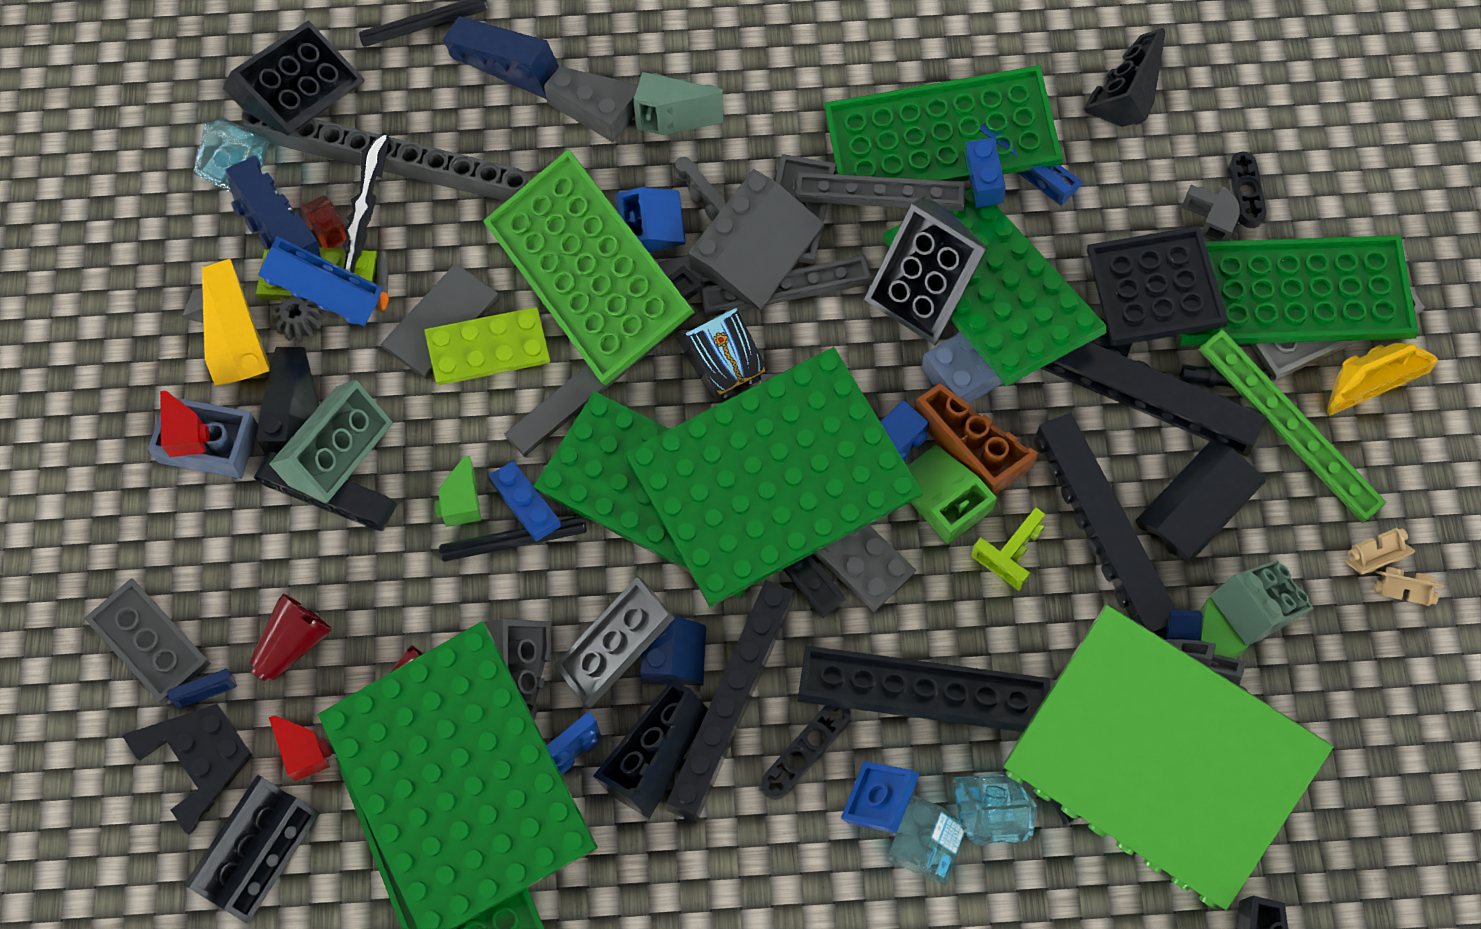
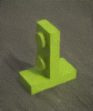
M1035 507L1001 551L980 537L973 546L971 557L1020 591L1026 584L1030 572L1017 563L1026 553L1027 548L1025 545L1030 538L1035 541L1044 530L1045 526L1042 525L1045 513Z

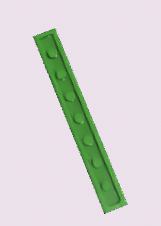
M1223 329L1200 347L1199 351L1254 409L1266 416L1265 421L1361 523L1368 520L1387 503Z

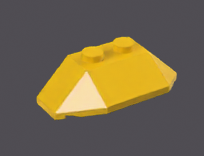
M1393 343L1386 347L1378 345L1363 357L1359 358L1358 355L1350 357L1343 362V367L1336 377L1326 412L1331 416L1431 372L1439 360L1435 355L1414 344Z

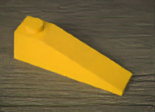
M231 258L202 267L204 353L214 385L218 386L237 382L268 372L271 366Z

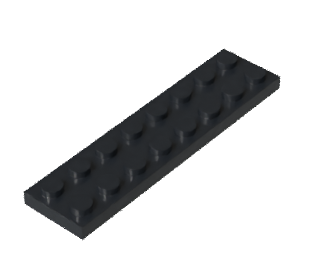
M805 645L797 702L1024 732L1050 691V678Z

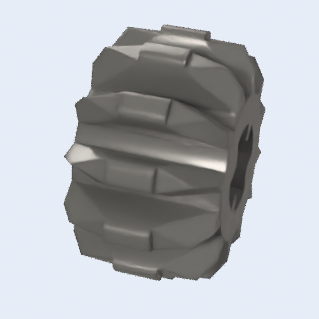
M291 295V299L288 300L281 297L282 305H274L275 314L272 315V321L276 326L277 333L284 335L289 341L296 337L298 341L302 342L303 336L306 334L312 338L313 333L311 330L320 329L319 320L322 319V313L318 310L317 304L306 298H297L294 295Z

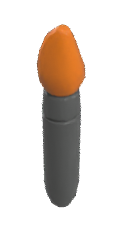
M381 250L377 256V285L382 287L377 307L382 312L386 310L389 302L388 256L384 250Z

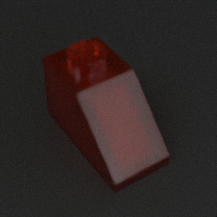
M325 195L300 206L322 248H333L345 242L347 237L343 222L331 201Z

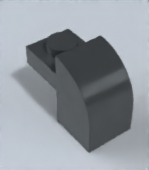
M1190 185L1182 204V208L1207 218L1202 228L1204 238L1212 241L1229 240L1239 218L1240 207L1236 197L1228 189L1221 186L1218 195L1206 188Z

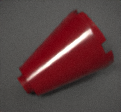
M283 593L278 599L249 661L253 666L250 671L263 681H266L268 678L275 680L328 636L332 630L330 629L331 627L314 612L302 607L300 602Z

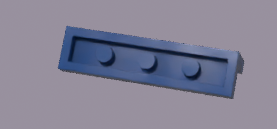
M985 123L980 127V131L990 138L1003 135L1001 132H991L987 129ZM996 141L1006 150L1010 148V144L1007 141ZM1013 145V150H1012L1011 153L1018 158L1017 153H1016L1015 148H1014V145ZM1061 165L1049 167L1050 169L1046 166L1031 167L1030 170L1017 172L1061 206L1083 184L1080 179ZM1062 178H1066V179L1069 180L1073 185L1071 186V185L1068 184L1066 181H1064Z

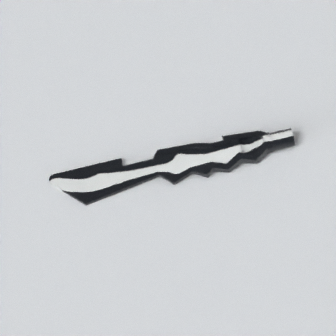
M383 135L361 150L360 194L351 199L353 211L347 217L349 223L344 229L347 238L342 245L346 253L343 269L352 273L355 272L356 263L362 255L368 236L365 230L371 221L377 200L373 190L376 177L382 178L390 140L388 135Z

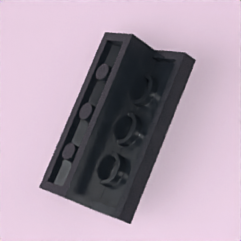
M1210 441L1135 521L1140 529L1160 536L1170 554L1192 562L1266 482V479L1233 448Z
M257 775L184 886L248 924L320 813L299 798L284 792L264 777Z

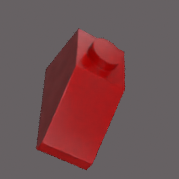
M160 391L162 448L169 457L206 453L205 442L210 440L207 424H203L194 411L169 392Z
M278 716L269 717L287 774L294 781L330 768L327 757L332 755L325 738L321 740L314 731Z

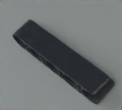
M268 451L254 476L257 482L270 489L374 530L384 531L397 506V503L388 496L348 480L342 484L328 502L324 503L287 485L269 465L278 453Z

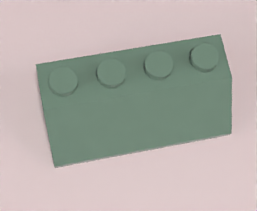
M357 380L336 386L269 465L288 486L326 503L338 491L393 422Z

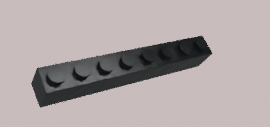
M1090 341L1040 368L1203 439L1233 448L1238 454L1245 457L1249 455L1254 447L1266 419V416L1260 414L1254 408L1240 406L1233 403L1226 396L1207 392L1197 384L1181 381L1169 372L1155 370L1143 361H1134L1123 356L1117 350L1106 349L1096 345L1094 341Z
M1070 412L1040 424L1034 438L1036 447L1041 454H1045L1051 476L1054 479L1057 478L1062 486L1061 494L1064 501L1073 507L1076 524L1081 530H1085L1089 538L1088 546L1094 556L1098 555L1102 563L1101 569L1105 579L1108 582H1112L1116 590L1115 597L1119 606L1126 609L1132 620L1156 635L1160 636L1167 633L1169 610H1176L1072 413Z
M768 580L764 581L667 800L668 812L694 823L698 822L793 604V590Z

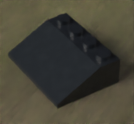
M308 20L232 70L223 89L243 110L289 136L363 84L365 79Z
M924 196L911 204L864 300L933 345H936L988 248L949 210Z

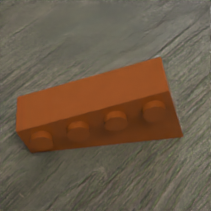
M940 383L916 400L914 410L929 422L927 430L945 452L976 474L994 495L1033 468L1039 454L1031 447L1027 449L1017 441V437L1009 432H1003L992 424L993 421L985 415H979L970 408V404Z

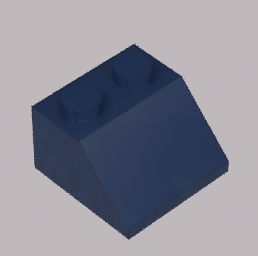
M673 615L675 619L641 654L640 675L642 684L668 685L671 680H674L682 685L704 686L706 625Z

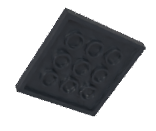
M1200 226L1087 245V254L1111 346L1227 327L1228 318Z

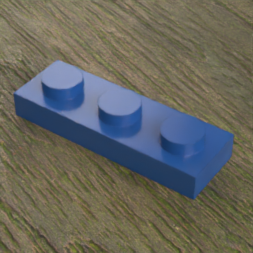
M514 461L488 475L492 486L536 542L561 527L559 518L536 489L533 488V485Z

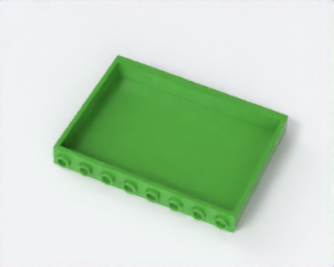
M1106 603L1004 761L1003 767L1008 770L1006 775L1020 784L1026 781L1034 786L1033 792L1042 799L1049 802L1052 798L1062 804L1060 809L1070 817L1077 820L1080 816L1090 822L1088 827L1102 837L1108 834L1116 839V846L1124 852L1132 855L1135 851L1144 857L1143 863L1158 873L1164 870L1172 875L1171 881L1183 890L1188 891L1189 888H1192L1201 894L1199 899L1211 908L1216 909L1220 906L1227 911L1334 747L1326 740Z

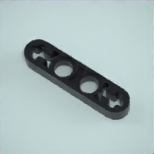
M827 705L822 708L764 774L762 790L766 797L778 800L785 797L847 727L851 715L849 708ZM841 709L844 720L836 719L830 726V729L834 730L831 733L825 726L831 718L830 710L836 712ZM819 730L823 732L826 738L825 742L819 746L810 744L807 736L811 731ZM793 753H799L805 758V764L799 769H793L787 763L788 757ZM782 766L786 773L794 778L790 780L789 776L786 775L781 782L783 789L780 791L775 788L771 791L769 789V779L777 780L782 775V770L778 768Z

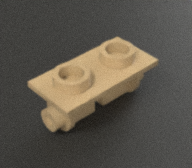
M1394 528L1378 535L1379 546H1377L1376 540L1373 538L1353 545L1352 549L1348 551L1350 559L1345 560V563L1363 575L1374 572L1377 568L1391 562H1398L1403 557L1415 553V550L1405 544V540L1408 539L1407 532L1403 528Z
M1386 566L1385 572L1375 570V573L1382 575L1381 581L1376 580L1374 584V592H1378L1379 596L1402 600L1404 589H1408L1407 601L1430 606L1431 604L1436 605L1438 602L1439 594L1434 592L1435 586L1444 587V585L1434 582L1435 576L1416 573L1415 578L1404 576L1405 570Z

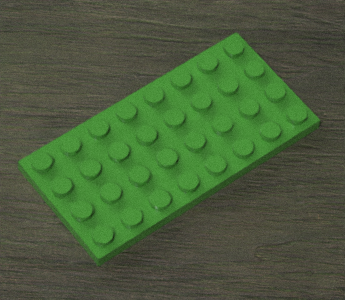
M569 149L483 220L600 382L605 386L695 313Z

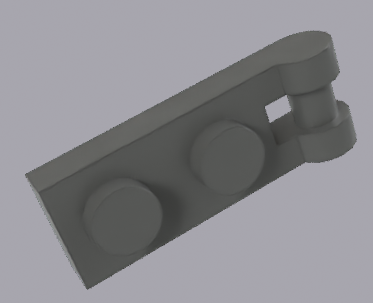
M678 158L675 162L677 182L680 185H687L689 187L688 190L692 198L704 205L707 216L713 221L726 205V202L689 158Z

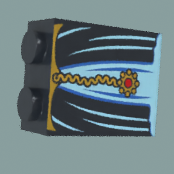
M737 308L676 338L711 397L720 395L722 399H725L738 392L736 386L745 382L748 387L760 381L761 373L768 370Z

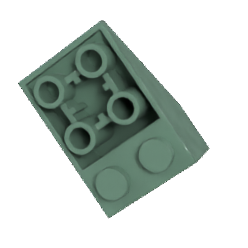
M642 72L633 99L637 130L667 135L723 123V89L713 85L692 83L686 79L668 78L658 73Z
M1278 560L1235 574L1209 595L1246 646L1262 640L1314 609L1309 603L1308 595L1297 587L1291 579L1289 570L1283 564H1280Z

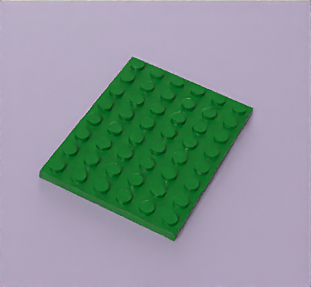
M835 347L625 452L629 464L709 608L915 501L923 495V491Z
M482 621L318 713L319 719L418 929H455L598 849L486 623Z

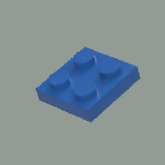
M588 711L547 745L561 774L574 765V759L582 752L586 754L598 745L601 733L597 720Z
M864 761L841 819L848 824L896 834L919 775L911 769Z

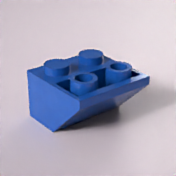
M640 187L616 193L618 213L649 253L686 244L680 192L678 190Z

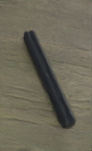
M487 0L459 1L360 31L359 37L363 47H367L456 20L459 16L466 17L486 11L488 3Z
M583 516L560 520V528L537 542L524 527L445 543L439 546L440 557L442 561L446 562L583 534L587 531L586 523Z

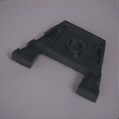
M218 704L147 726L122 736L139 761L165 743H168L198 788L195 793L170 809L184 832L188 835L197 827L196 823L205 812L208 813L215 804L214 800L224 787L230 785L253 755Z

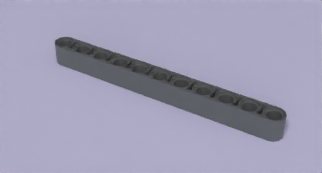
M245 110L241 116L249 136L254 140L361 166V150L383 136L318 119H311L287 136ZM389 137L387 150L389 154L386 155L383 172L501 201H507L528 183L526 173L519 168Z

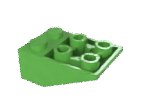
M938 445L933 446L907 465L923 491L922 497L911 502V504L947 545L993 511L997 497L976 474Z

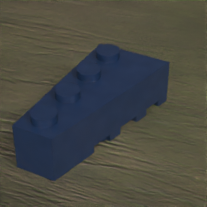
M459 16L443 39L449 55L454 60L468 64L546 99L544 85L559 68L547 40Z
M256 155L225 169L234 201L231 202L233 210L238 217L243 216L245 218V222L253 234L257 232L266 250L271 248L276 236L321 257L317 239L298 213L294 214L285 195H279L274 186V180L269 173L262 174L261 163Z

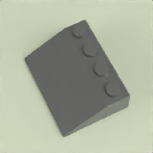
M753 169L688 252L690 267L733 295L761 310L823 229L824 223L776 181Z

